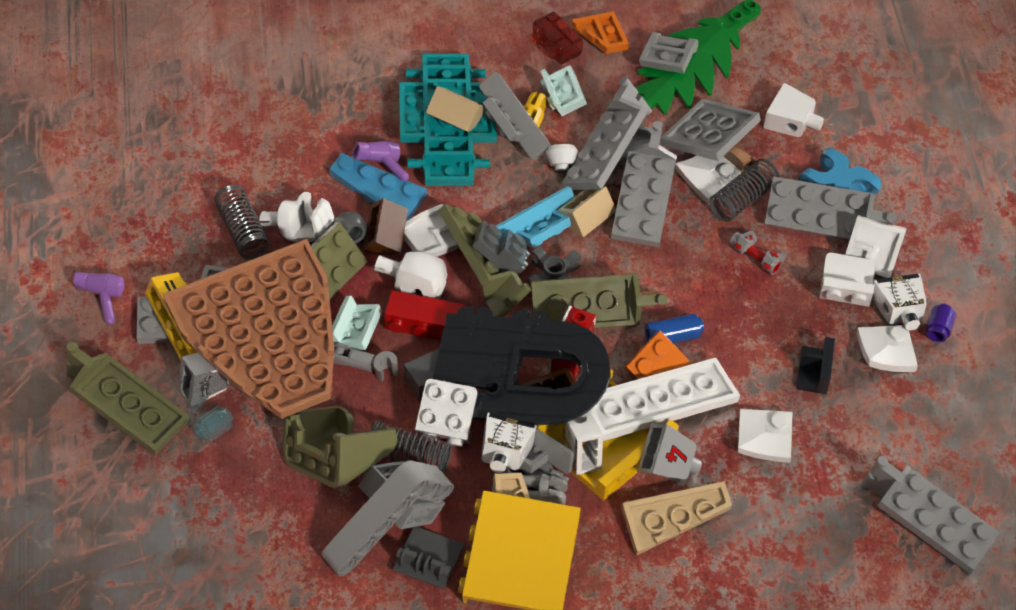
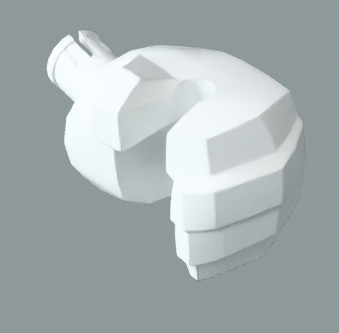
M303 192L297 201L284 200L280 204L278 212L262 211L260 221L265 222L260 224L262 227L278 226L281 235L287 240L300 242L307 239L308 242H312L320 238L333 225L335 218L330 203L327 200L321 198L313 211L311 208V193Z
M407 252L401 262L379 255L374 271L395 277V289L415 295L416 289H419L422 292V296L435 299L441 297L448 276L446 264L442 259L423 252Z

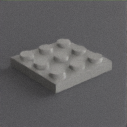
M702 99L661 137V144L665 147L719 161L761 121L758 112Z

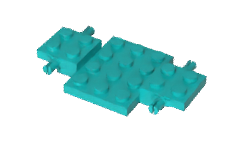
M422 54L420 69L406 68V79L420 78L421 82H399L400 143H424L422 159L408 158V169L422 168L425 175V186H474L476 168L490 169V158L476 159L473 153V143H497L496 121L494 122L486 114L487 108H485L478 124L473 130L467 132L427 114L426 111L437 86L446 88L484 105L483 102L487 97L479 88L482 82L471 81L472 78L486 79V68L472 69L469 63V54Z

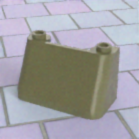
M332 406L302 410L284 418V461L288 467L332 488L342 487L394 451L397 445L396 429L385 426L379 428L378 431L355 434L352 432L354 425L353 416L346 408Z

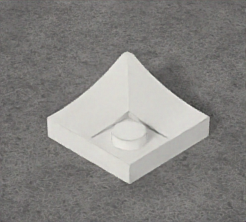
M697 155L675 164L676 170L684 181L708 205L712 195L743 172L724 156L719 161Z
M443 204L430 208L406 221L403 240L413 252H423L438 257L460 249L438 211Z
M858 215L845 255L874 260V274L890 278L907 228Z
M905 325L859 327L856 334L860 349L868 366L893 372H916L918 365L910 333L905 328Z
M740 409L738 453L763 460L790 463L793 412Z

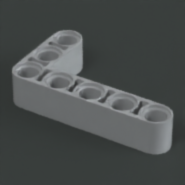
M415 461L404 462L324 548L321 554L322 557L339 577L348 574L416 499L433 502L442 501L450 495L454 485L436 465Z

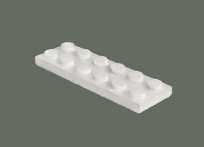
M712 358L609 387L598 404L590 412L603 433V441L650 428L651 423L664 424L670 420H678L739 401L740 394L717 358Z

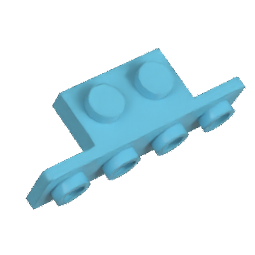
M566 186L501 222L496 227L500 230L502 236L510 230L514 234L518 233L530 247L541 245L543 241L562 233L564 229L571 226L570 217L557 210L574 198L572 188Z

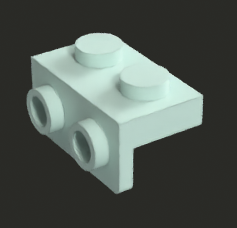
M571 65L551 75L545 69L541 70L543 79L540 82L544 91L550 94L547 100L552 110L557 109L561 116H564L587 104Z
M346 296L332 325L334 342L342 343L357 350H366L383 312L380 305H357L352 296Z

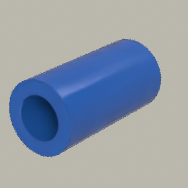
M695 313L646 323L644 326L645 338L648 342L657 331H661L673 344L701 337V332H704V324L701 317H697Z

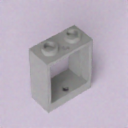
M404 461L371 466L364 472V478L358 487L371 498ZM416 499L396 521L395 525L399 529L432 524L445 505V502L443 500L433 502Z

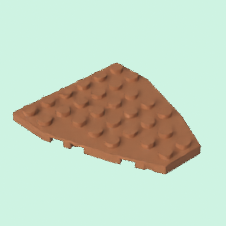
M307 239L163 293L164 301L182 338L238 390L279 418H285L331 399L334 340L327 275Z

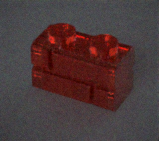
M553 11L545 15V17L534 21L532 39L537 45L540 44L546 50L549 58L555 59L562 65L570 59L581 55L583 39L556 12Z

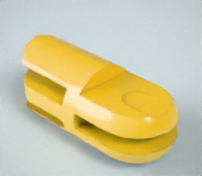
M533 92L523 107L537 126L540 127L544 118L547 97L543 93Z

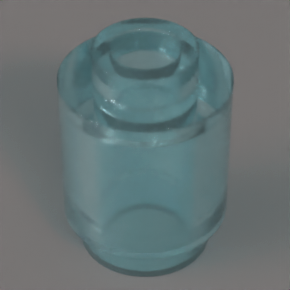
M216 406L196 420L193 430L203 443L207 441L212 442L233 427L232 421L234 418L226 407Z

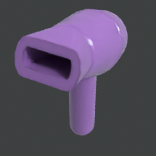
M390 141L356 142L352 151L354 160L384 163L401 181L409 179L408 173L397 163L400 157L398 143Z
M76 272L73 279L76 289L99 294L105 322L108 325L114 324L115 316L110 297H120L125 287L123 277L109 273Z

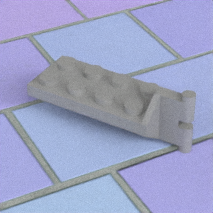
M626 76L619 80L620 88L604 114L600 117V121L589 135V139L583 149L578 153L574 164L568 170L566 177L561 183L564 188L569 186L572 190H602L643 119L652 112V109L643 97L637 95V89Z
M660 121L653 123L649 143L629 147L611 239L658 248L660 246L677 155L660 146L663 126Z
M773 176L764 225L850 240L858 215L891 225L896 224L897 216L893 212L887 213L873 210L876 195L873 193Z
M880 456L876 460L871 470L861 482L864 489H870L882 498L877 505L880 509L969 574L973 572L1000 534V532L908 465L901 472L888 463V459L885 456Z

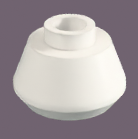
M557 144L549 146L545 154L550 166L555 167V171H567L569 166L574 164L578 150L571 144Z

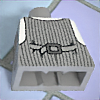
M199 353L181 358L178 391L190 407L228 388L229 381Z

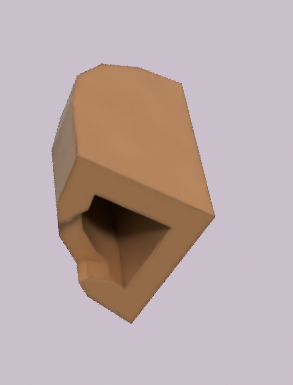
M735 146L724 155L727 160L741 171H744L756 162L745 150Z

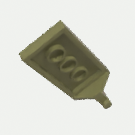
M444 204L438 211L480 281L484 300L494 317H505L512 310L510 302L517 305L532 290L531 287L526 283L523 284L516 272H502L472 246L477 226L482 222L477 214Z
M340 222L334 223L311 245L327 275L329 300L368 262Z
M637 273L530 281L532 289V317L534 310L545 312L549 320L562 321L569 306L595 314L594 328L639 325L641 322L642 306L664 305L667 303V297L656 290L640 291Z
M75 342L67 344V376L74 378L70 385V392L154 456L190 421V415L106 352L91 358L79 349Z

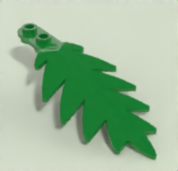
M753 0L742 1L720 18L700 19L698 25H701L700 27L669 34L668 37L684 40H689L690 38L697 39L698 49L696 53H693L684 74L650 67L639 69L638 75L655 79L636 87L637 95L643 96V99L651 109L657 105L663 115H666L671 107L675 90L688 109L691 108L695 91V77L706 94L712 96L714 85L713 61L724 77L729 78L732 57L731 44L735 49H740L738 31L742 30L751 21L757 19L761 14V6Z

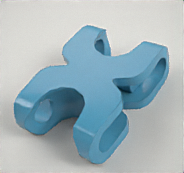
M827 148L820 156V165L826 172H819L808 168L798 177V181L877 194L881 190V181L874 173L862 166L849 168L850 161L848 157L833 148Z

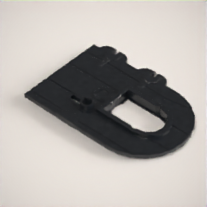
M465 306L458 309L456 314L447 313L433 379L470 386L476 389H484L485 392H478L472 417L474 420L486 421L487 414L492 413L530 424H562L588 413L598 404L606 392L611 375V364L607 349L601 340L589 329L575 323L549 320L548 315L539 310H534L533 317H529L530 310L522 309L513 313L511 318L494 317L489 308L480 306L477 308L476 314L474 313V306ZM523 357L569 360L577 363L581 369L578 381L569 387L555 390L548 387L518 385L519 380L517 379Z

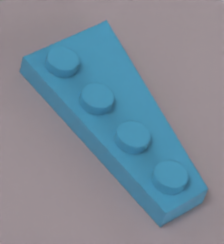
M343 153L339 155L330 168L331 177L352 192L357 191L369 204H374L385 198L408 208L406 221L411 219L427 196L426 188L410 181H401L391 173L360 160H354L353 157Z

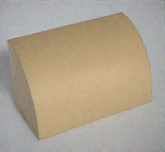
M437 86L426 113L469 132L478 124L486 107L446 88Z
M603 186L602 190L581 191L557 211L570 217L571 226L568 228L580 237H585L614 214L616 208L607 187Z

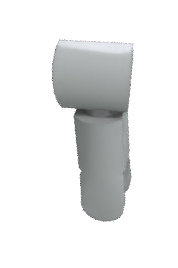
M334 343V364L350 366L367 372H372L374 369L376 378L381 382L384 380V369H390L394 376H399L397 357L394 353L384 351L376 356L342 343Z

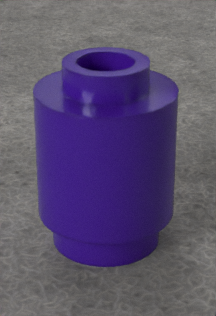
M940 304L933 306L926 326L927 337L930 340L944 342L950 337L957 316L955 310L950 305Z

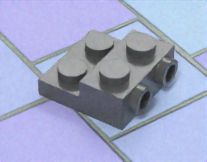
M485 220L477 226L472 246L502 272L513 271L520 274L527 267L528 262L526 259L529 257L530 252L527 250L526 241L518 233L514 234L508 230L502 236L500 230L495 225L488 224Z

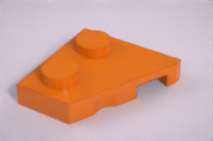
M614 11L572 19V28L605 54L628 50V40Z
M657 331L623 368L637 380L691 365L692 363L661 331Z

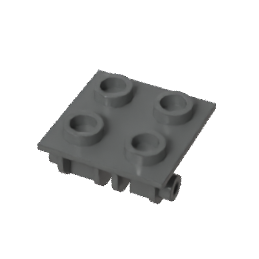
M413 527L404 547L399 548L396 558L398 560L393 571L444 589L464 544L425 529Z

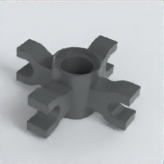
M541 246L536 247L532 250V254L535 257L531 259V262L540 268L542 272L529 277L528 282L569 278L566 275L567 273L580 268V264L577 261L581 259V255L574 250L564 259L557 256L548 257Z

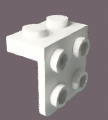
M828 253L825 258L819 298L869 307L875 286L873 285L875 261L843 254Z
M428 379L425 382L415 430L418 434L424 435V440L429 436L430 441L435 438V442H437V438L446 439L448 443L458 447H462L463 443L470 444L472 437L470 427L478 394L476 388Z

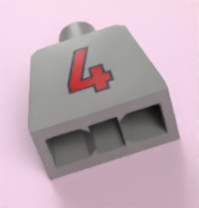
M651 423L637 472L686 480L689 472L697 474L700 471L702 462L694 457L697 448L696 443L667 424Z

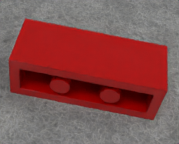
M392 290L385 311V329L396 333L412 334L421 338L427 337L441 340L447 313L456 314L458 309L467 305Z

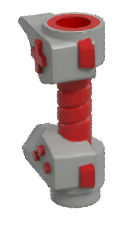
M754 231L744 234L736 232L731 237L729 244L741 254L746 252L758 260L763 266L762 268L771 275L778 271L787 256L786 253L779 254L772 251H767L765 254L758 248H755L754 244L757 241V236Z

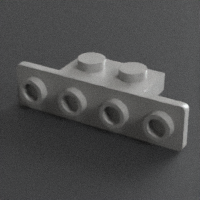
M494 72L479 85V88L487 97L483 102L487 108L486 114L500 126L499 131L501 135L508 141L519 142L532 160L540 157L551 144L498 72Z
M536 428L533 447L520 467L531 474L546 462H549L568 474L572 471L574 452Z

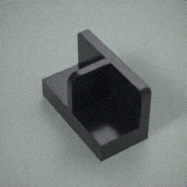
M825 337L822 349L808 346L801 347L796 389L827 394L831 380L835 338Z

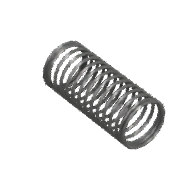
M764 158L758 159L731 180L730 183L712 195L709 203L716 217L722 221L730 222L749 207L750 204H753L770 190L772 180L769 174L759 167L758 164L766 167L772 176L775 177L768 166L759 163L765 162L773 169L776 177H780L777 168L772 162ZM758 168L761 169L768 176L770 182L766 180L765 176L761 172H759ZM754 176L761 182L762 186L758 184ZM750 179H752L756 183L759 189H757L753 185ZM747 182H749L755 192L748 186ZM743 184L749 189L751 194L746 191ZM740 188L746 193L748 198L741 192ZM736 190L742 195L743 199L739 197ZM733 194L739 199L740 203L734 198ZM729 196L734 200V202L736 203V205H734V204L732 203V201L730 200ZM716 197L718 198L721 207L724 209V211L730 214L731 217L726 216L720 210L716 202ZM713 198H714L715 205H716L717 209L719 210V212H720L722 215H720V214L718 213V211L716 210V208L714 207ZM721 200L724 201L726 206L730 209L731 213L725 209V207L722 205Z
M240 185L223 187L216 193L214 202L238 249L239 255L245 259H254L263 255L270 245L269 240L245 194V190ZM232 190H241V191H242V192H234V193H231V194L227 195L226 197H224V198L222 199V201H221L220 204H219L220 198H221L224 194H226L227 192L232 191ZM234 194H242L241 196H236L229 199L223 205H221L222 202L229 196ZM239 198L237 201L226 205L231 200ZM257 239H261L258 243L252 246L243 247L245 244H249L256 241ZM263 239L265 240L264 243H263L260 247H258V248H256V249H254V250H250V251H244V250H242V248H244V249L252 248V247L258 245L259 243H261V242L263 241ZM265 243H266V246H265L260 252H258V253H256V254H252V255H245V254H243V253H250V252L257 251L258 249H260L261 247H263V246L265 245Z
M378 420L374 422L370 432L378 431L379 428L385 427L384 422L381 423ZM401 427L397 429V445L389 457L388 455L386 456L387 459L391 458L392 461L397 459V462H405V456L409 450L406 461H410L415 450L413 461L416 462L420 454L419 462L422 463L426 454L425 464H428L432 455L431 465H434L438 456L436 466L444 474L451 456V443H446L445 441L441 446V441L438 440L435 445V438H433L429 444V436L424 441V435L422 434L418 440V433L413 437V432L410 431L407 436V430L405 429L401 435ZM397 448V455L395 458H393V454ZM403 449L402 458L399 460V455Z

